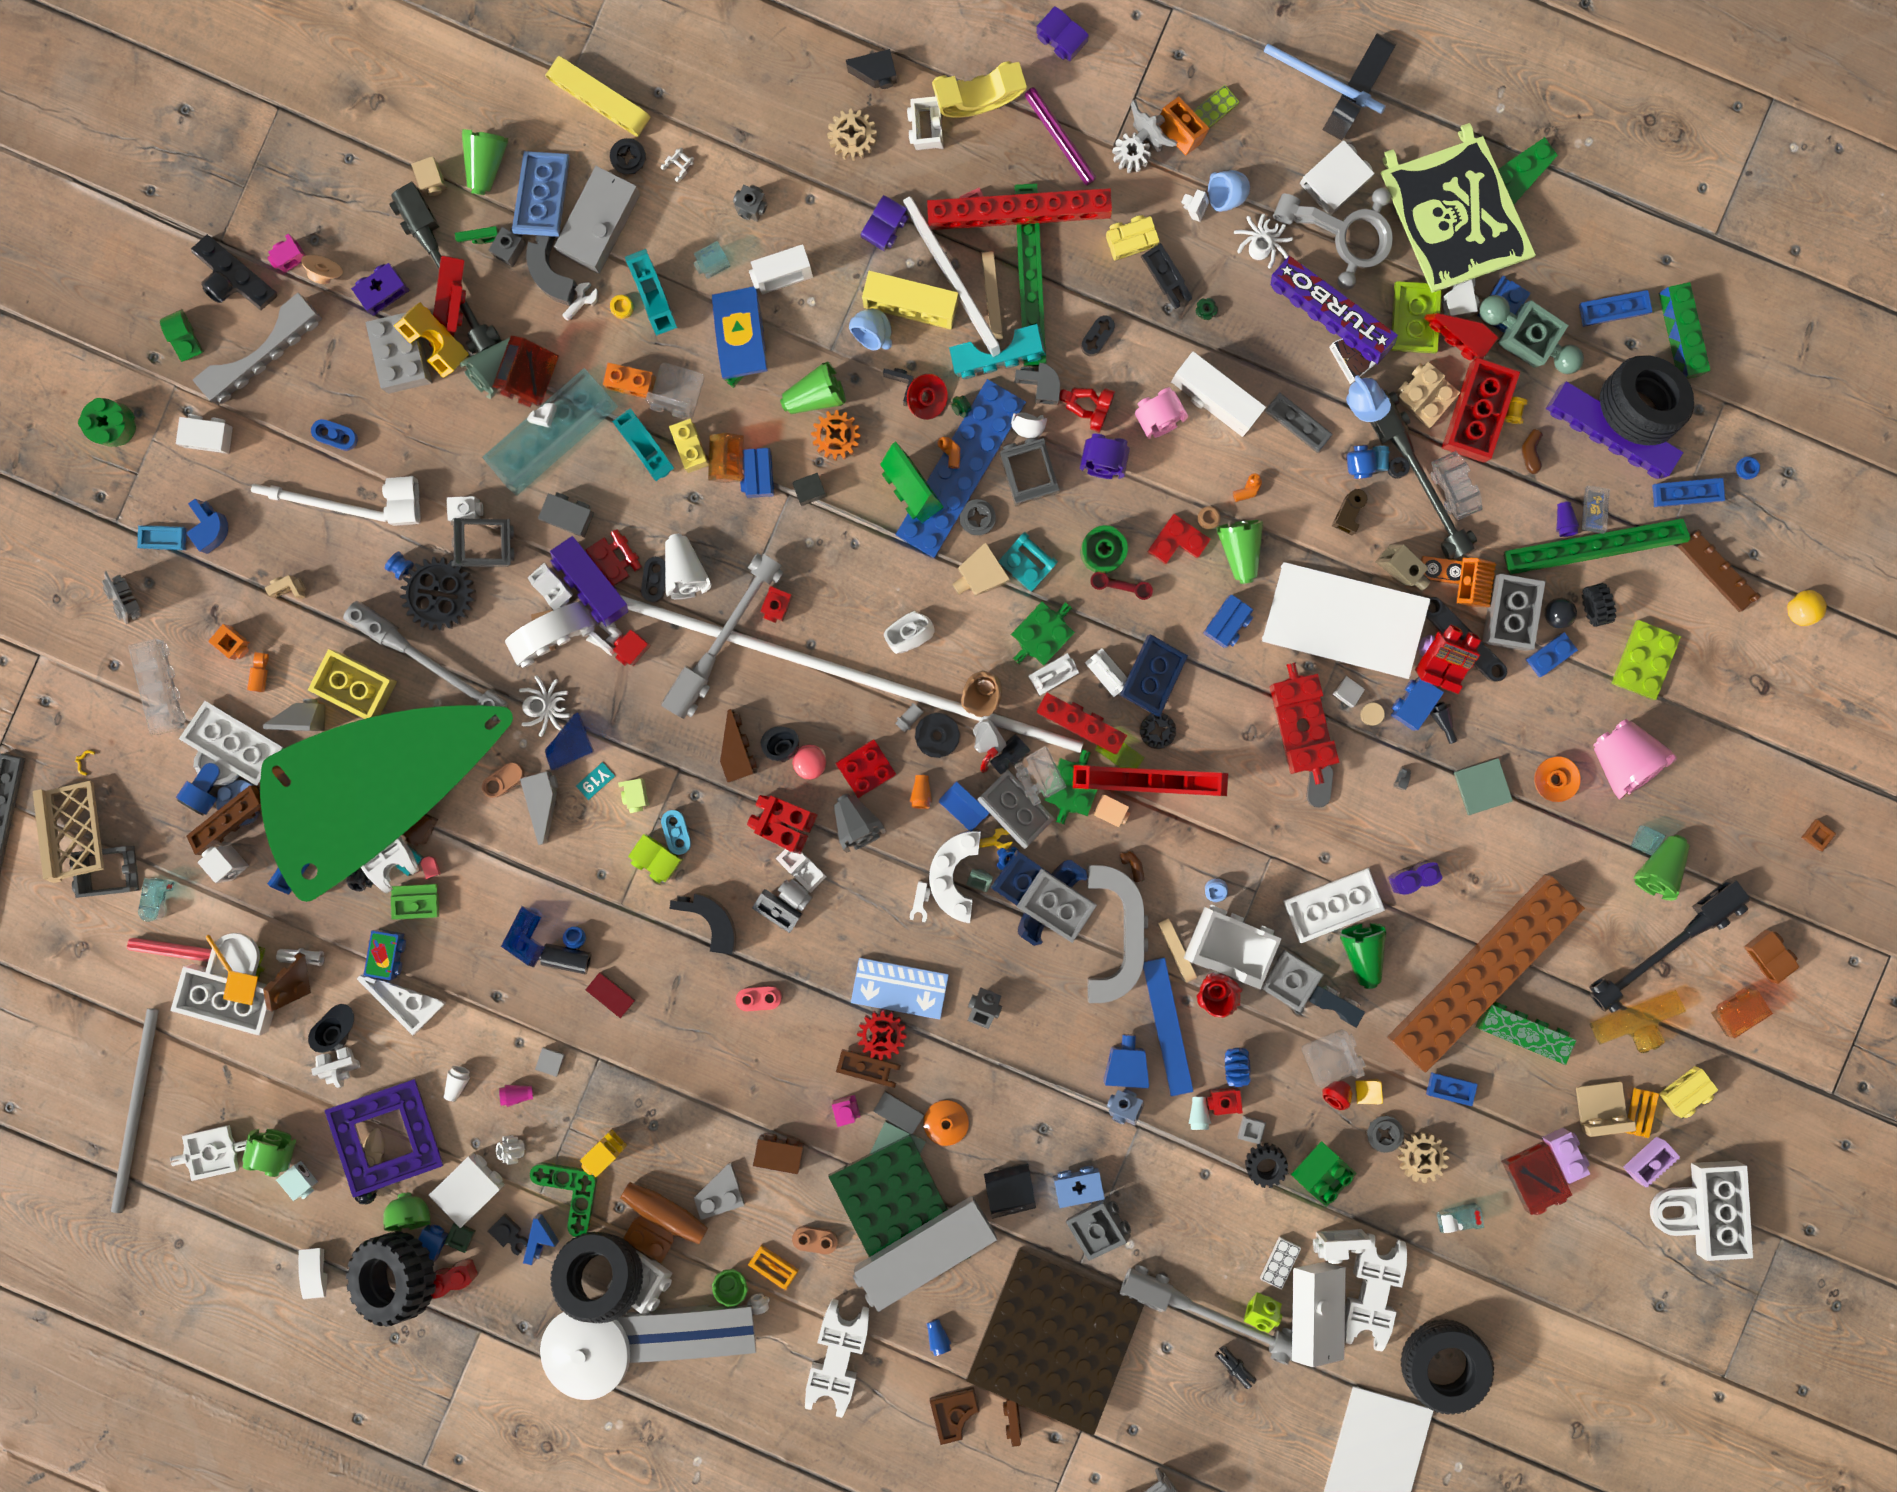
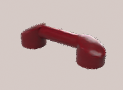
M1095 572L1090 578L1092 587L1097 590L1110 587L1135 593L1141 600H1147L1153 594L1151 584L1145 581L1133 584L1108 578L1105 573Z

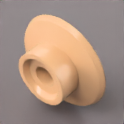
M306 255L301 259L303 267L308 271L307 276L314 282L328 284L331 279L338 278L343 274L342 268L328 258L318 255Z

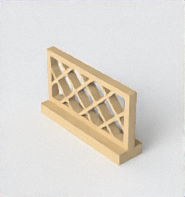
M87 781L47 791L42 789L33 791L43 879L57 883L63 881L64 878L103 870L104 862L94 783ZM87 788V797L82 803L74 798L79 790ZM64 794L67 798L59 808L54 803V796ZM72 800L80 805L73 816L65 812V809ZM84 809L90 811V818L84 825L77 818ZM64 814L70 820L63 829L57 827V820ZM74 822L82 826V829L75 838L67 833ZM87 830L93 835V839L88 846L80 842ZM64 836L73 840L66 851L60 849L59 845ZM77 844L85 848L78 860L70 855ZM91 852L95 855L96 865L87 867L82 862ZM67 857L76 862L70 871L63 872L62 864Z

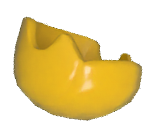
M1804 590L1796 594L1788 603V615L1797 625L1810 626L1819 622L1825 616L1827 603L1818 592Z

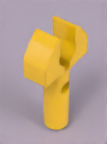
M999 828L995 829L996 833L993 837L980 839L979 848L996 846L999 849H1008L1013 842L1003 844L997 841L1001 835L1009 834L1007 830Z

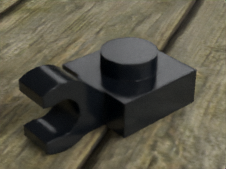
M1014 734L1006 741V747L990 763L1001 775L1006 772L1010 762L1015 765L1031 750L1017 734Z

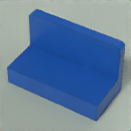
M957 781L939 799V803L969 831H972L989 814Z

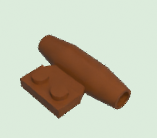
M629 1182L620 1197L640 1215L633 1220L623 1239L662 1263L674 1242V1235L699 1244L708 1230V1227L688 1210L653 1190Z

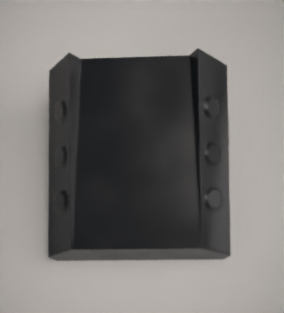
M1028 1163L1013 1165L1002 1170L995 1168L984 1174L992 1219L1036 1208Z

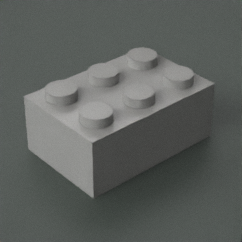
M406 313L365 322L380 387L388 394L432 384L422 337H418L409 343L394 327Z
M1498 574L1494 576L1495 579L1493 580L1491 606L1487 608L1482 642L1487 645L1523 651L1533 650L1535 648L1545 581Z

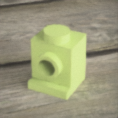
M644 779L618 782L619 787H624V791L621 792L622 802L624 805L627 804V809H629L630 813L643 811V806L649 805Z

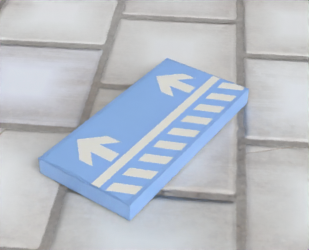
M859 957L851 1003L940 1019L949 974Z

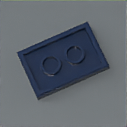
M1151 634L1147 635L1120 696L1156 716H1161L1188 655Z

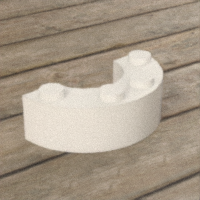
M579 601L558 608L531 621L512 633L505 640V643L517 666L526 668L535 663L533 659L550 651L549 647L558 644V646L563 645L571 640L570 637L581 634L585 637L592 631L594 632V628L599 624L592 616L589 605L584 606Z
M967 831L951 837L939 848L930 868V887L937 904L951 917L966 923H970L973 899L964 896L957 890L953 882V872L961 859L969 855H978L981 831Z

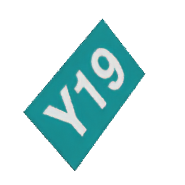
M602 762L580 781L576 787L589 800L611 781L615 775Z

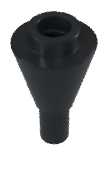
M1445 702L1437 703L1430 712V715L1442 731L1445 732L1449 744L1455 743L1458 740L1453 730L1451 704H1445Z

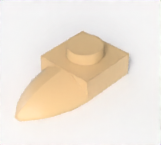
M378 1127L368 1135L363 1144L369 1167L382 1163L384 1158L385 1142L383 1134Z

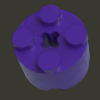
M1098 433L1092 434L1091 438L1085 440L1080 469L1083 471L1086 468L1088 469L1087 474L1098 478L1112 479L1113 475H1119L1118 479L1123 478L1130 448L1127 446L1128 441L1121 438L1107 439L1104 435Z

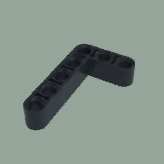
M1376 33L1348 86L1359 92L1365 91L1369 94L1394 50L1396 43ZM1342 94L1322 130L1342 141L1362 107L1356 104V101Z

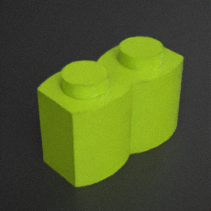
M647 834L642 835L628 856L632 859L630 863L639 870L647 869L650 872L649 877L658 883L662 881L668 882L683 861L681 857L672 853L668 848Z

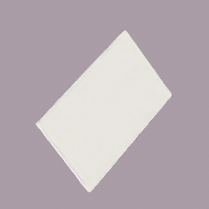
M1283 562L1267 625L1262 636V642L1409 679L1428 606L1430 605V599Z
M1353 1386L1324 1492H1411L1433 1411L1426 1406Z

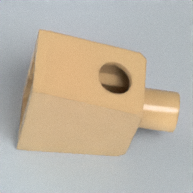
M985 543L958 568L962 577L952 583L959 595L971 589L974 595L978 596L1009 582V578Z

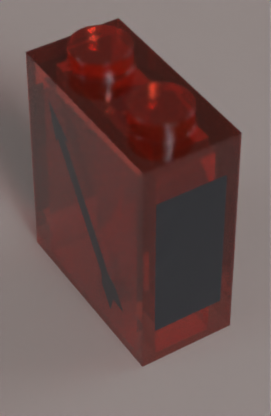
M511 335L492 387L500 390L499 395L505 398H517V403L528 408H531V405L541 407L559 355L525 338Z
M1544 1142L1535 1144L1501 1161L1524 1210L1531 1215H1540L1547 1211L1546 1208L1552 1205H1561L1567 1201L1568 1197L1573 1196L1549 1145Z

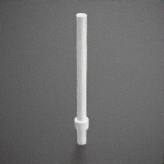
M253 484L251 487L252 493L266 495L269 499L278 501L284 499L378 521H387L384 518V512L285 491L281 487L273 485L267 487Z

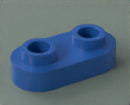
M325 419L315 421L311 427L313 438L326 445L344 451L352 450L357 445V434L348 427ZM327 428L328 434L323 436L322 431ZM345 436L350 438L348 443L343 442Z

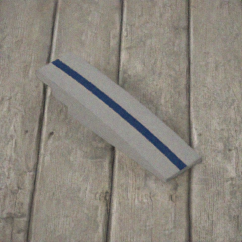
M708 1304L659 1309L643 1314L630 1312L623 1314L622 1317L617 1319L629 1340L630 1363L756 1353L757 1351L752 1305L709 1307Z

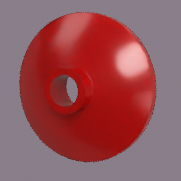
M934 374L918 376L908 388V407L920 419L929 420L937 417L944 410L947 403L948 393L946 385L941 378Z

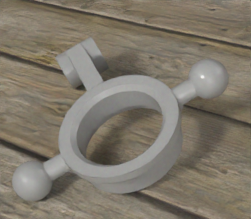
M1378 188L1373 192L1372 200L1374 204L1371 210H1357L1349 214L1343 221L1315 207L1299 206L1301 203L1300 199L1285 193L1281 195L1273 217L1282 223L1292 224L1295 221L1297 223L1315 224L1336 235L1335 244L1337 252L1348 263L1346 272L1341 273L1338 277V285L1343 290H1350L1355 286L1356 277L1354 274L1357 267L1368 268L1379 264L1387 257L1392 247L1393 238L1390 225L1379 214L1382 206L1387 205L1391 198L1390 192L1386 188ZM1355 220H1365L1371 223L1378 232L1379 247L1375 255L1370 259H1360L1354 256L1347 247L1346 232Z

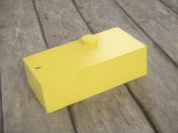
M868 271L862 300L863 306L866 309H878L886 314L952 329L958 305V292Z

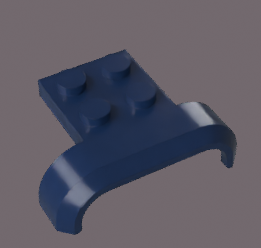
M1016 850L991 888L1017 906L1042 867ZM1072 860L1064 861L1051 874L1071 888L1079 880L1085 881L1087 879L1086 870ZM1024 913L1018 926V935L1033 946L1043 943L1041 934L1045 925Z

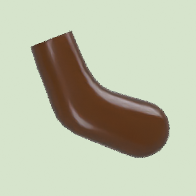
M1536 429L1532 430L1522 445L1526 469L1531 474H1537L1542 467L1537 453V446L1543 434Z

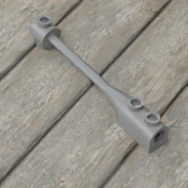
M757 552L748 566L752 570L751 573L756 576L708 653L706 652L693 669L686 665L684 666L663 699L662 707L683 719L687 715L689 717L693 716L698 707L694 704L699 696L704 698L710 689L707 683L716 660L715 657L762 583L765 581L770 585L772 581L778 582L783 574V571L780 570L781 564L763 553L761 555Z
M355 601L346 610L343 616L345 621L379 644L408 654L476 700V705L507 708L508 703L490 690H487L484 694L480 693L412 647L397 631L399 627L362 602ZM495 714L490 719L497 721L499 718Z
M1136 1265L1135 1269L1131 1267L1128 1269L1119 1292L1121 1295L1129 1296L1130 1299H1136L1138 1302L1145 1304V1306L1159 1312L1166 1311L1168 1305L1186 1311L1190 1310L1269 1344V1352L1272 1353L1271 1359L1288 1365L1289 1361H1292V1330L1283 1328L1282 1332L1277 1330L1272 1336L1193 1302L1190 1298L1173 1288V1285L1168 1284L1170 1279L1166 1276L1157 1274L1156 1278L1147 1275L1149 1271L1147 1268Z

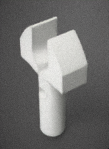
M589 282L579 284L575 288L577 299L563 313L564 319L569 321L584 304L594 306L598 301V290L595 288L591 295L585 296V291L591 287V284Z

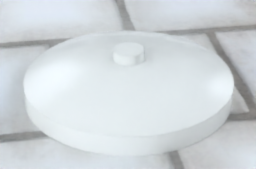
M562 1312L550 1322L543 1334L540 1348L541 1362L547 1377L558 1390L576 1399H596L611 1392L624 1378L630 1363V1344L625 1330L617 1319L608 1323H587L575 1320Z

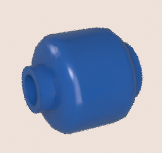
M1368 445L1354 446V451H1350L1347 454L1348 473L1354 475V479L1372 477V473L1377 471L1376 451L1368 449Z

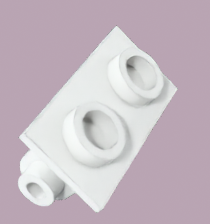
M1101 648L1085 664L1112 696L1115 697L1122 691L1127 677Z
M1067 653L1029 675V678L1039 695H1042L1079 672L1073 659Z

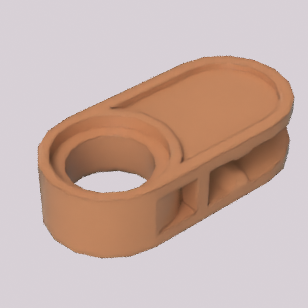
M518 763L505 764L483 781V793L490 798L503 795L521 782L520 779L524 777L523 767ZM493 780L497 781L500 785L499 791L495 794L488 790V784Z

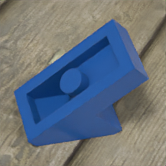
M538 1213L533 1218L523 1261L524 1264L533 1265L537 1259L541 1258L543 1245L540 1244L555 1247L559 1243L557 1236L543 1214Z

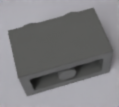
M556 492L555 496L548 493L538 519L585 538L594 512L589 510L590 505L578 500L576 504L569 502L568 496Z

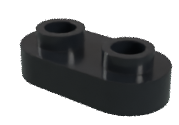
M655 556L645 562L641 594L649 602H658L665 594V561ZM655 565H660L661 567L658 573L653 571ZM656 587L657 594L651 595L650 589Z

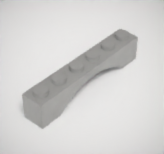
M297 293L280 307L279 316L273 331L255 352L234 363L210 365L196 376L193 381L211 402L217 405L223 404L231 398V394L234 391L245 387L251 377L262 373L269 362L280 358L286 348L297 344L304 333L315 329L322 318L306 298Z

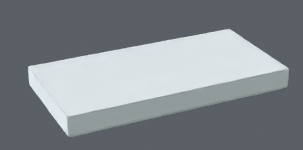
M1369 868L1362 869L1283 900L1299 943H1304L1385 911Z

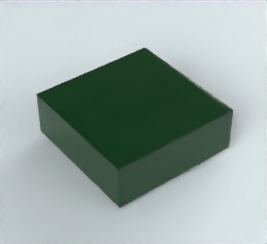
M454 1222L444 1244L466 1253L476 1230L465 1225L460 1228Z

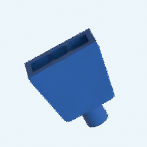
M1122 1034V1047H1111L1104 1076L1105 1086L1149 1088L1146 1053L1143 1048H1135L1136 1035Z

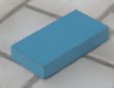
M138 525L137 548L186 551V528Z

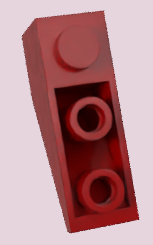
M1439 313L1426 314L1424 317L1429 322V327L1432 330L1440 332L1445 336V341L1451 346L1457 347L1462 351L1461 355L1470 361L1476 358L1483 359L1498 339L1483 323Z

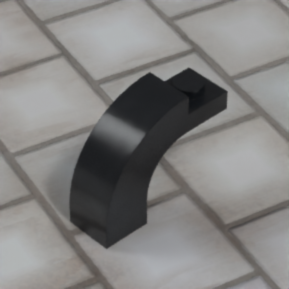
M701 893L694 894L693 901H690L691 897L677 895V899L670 900L669 909L697 913L707 920L712 932L710 952L731 955L735 953V925L731 915L720 902Z

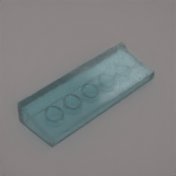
M585 368L540 406L542 407L546 403H553L557 406L550 427L530 423L526 418L482 457L506 487L516 496L618 408L617 404Z

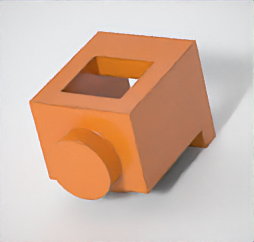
M222 624L208 641L227 658L233 660L243 658L249 651L247 646L250 642L234 630L231 625ZM236 640L237 643L232 647V641Z

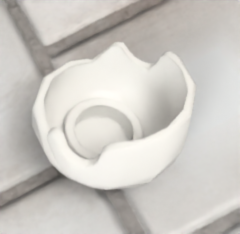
M1014 413L1011 424L1018 435L1025 438H1036L1043 433L1047 418H1044L1043 415L1037 418L1028 413Z

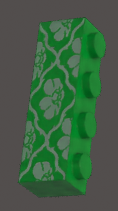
M1496 1001L1479 1017L1476 1028L1564 1065L1567 1064L1576 1042L1575 1039L1569 1037L1570 1032L1558 1027L1556 1031L1548 1028L1549 1023L1537 1018L1534 1023L1527 1020V1014L1517 1010L1514 1011V1014L1506 1011V1005Z

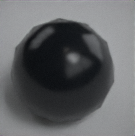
M1563 597L1556 598L1548 603L1544 616L1547 623L1553 628H1565L1571 626L1576 620L1577 609L1575 604L1569 599Z

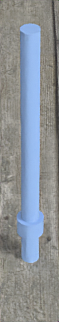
M1271 44L1266 45L1265 53L1352 98L1361 107L1365 108L1367 106L1380 114L1385 110L1386 105L1372 99L1371 95L1365 91L1359 92Z

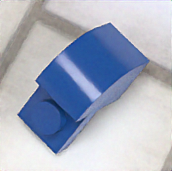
M194 499L188 505L201 523L186 532V534L199 552L208 554L225 540L228 533V522L224 514L214 513V509L207 501L203 502Z

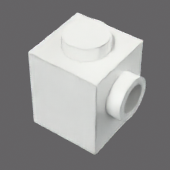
M475 496L447 497L448 521L451 522L453 518L480 519V516H483L482 502Z

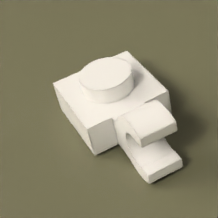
M918 881L914 906L910 912V920L914 919L916 912L922 913V922H925L927 919V912L923 908V902H928L931 888H926L927 882Z

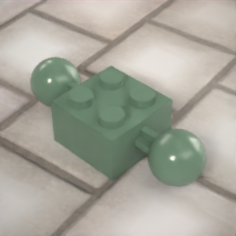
M1492 295L1481 303L1480 316L1483 321L1491 325L1502 323L1507 326L1497 344L1533 368L1544 365L1549 356L1554 358L1556 369L1563 374H1573L1582 367L1584 355L1580 348L1574 345L1562 347L1558 344L1569 325L1532 300L1522 304L1515 315L1510 312L1509 303L1502 296Z

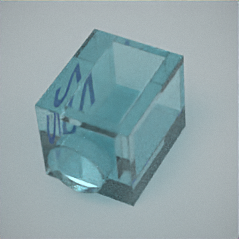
M718 241L694 253L697 261L693 262L699 275L704 273L706 279L731 267Z

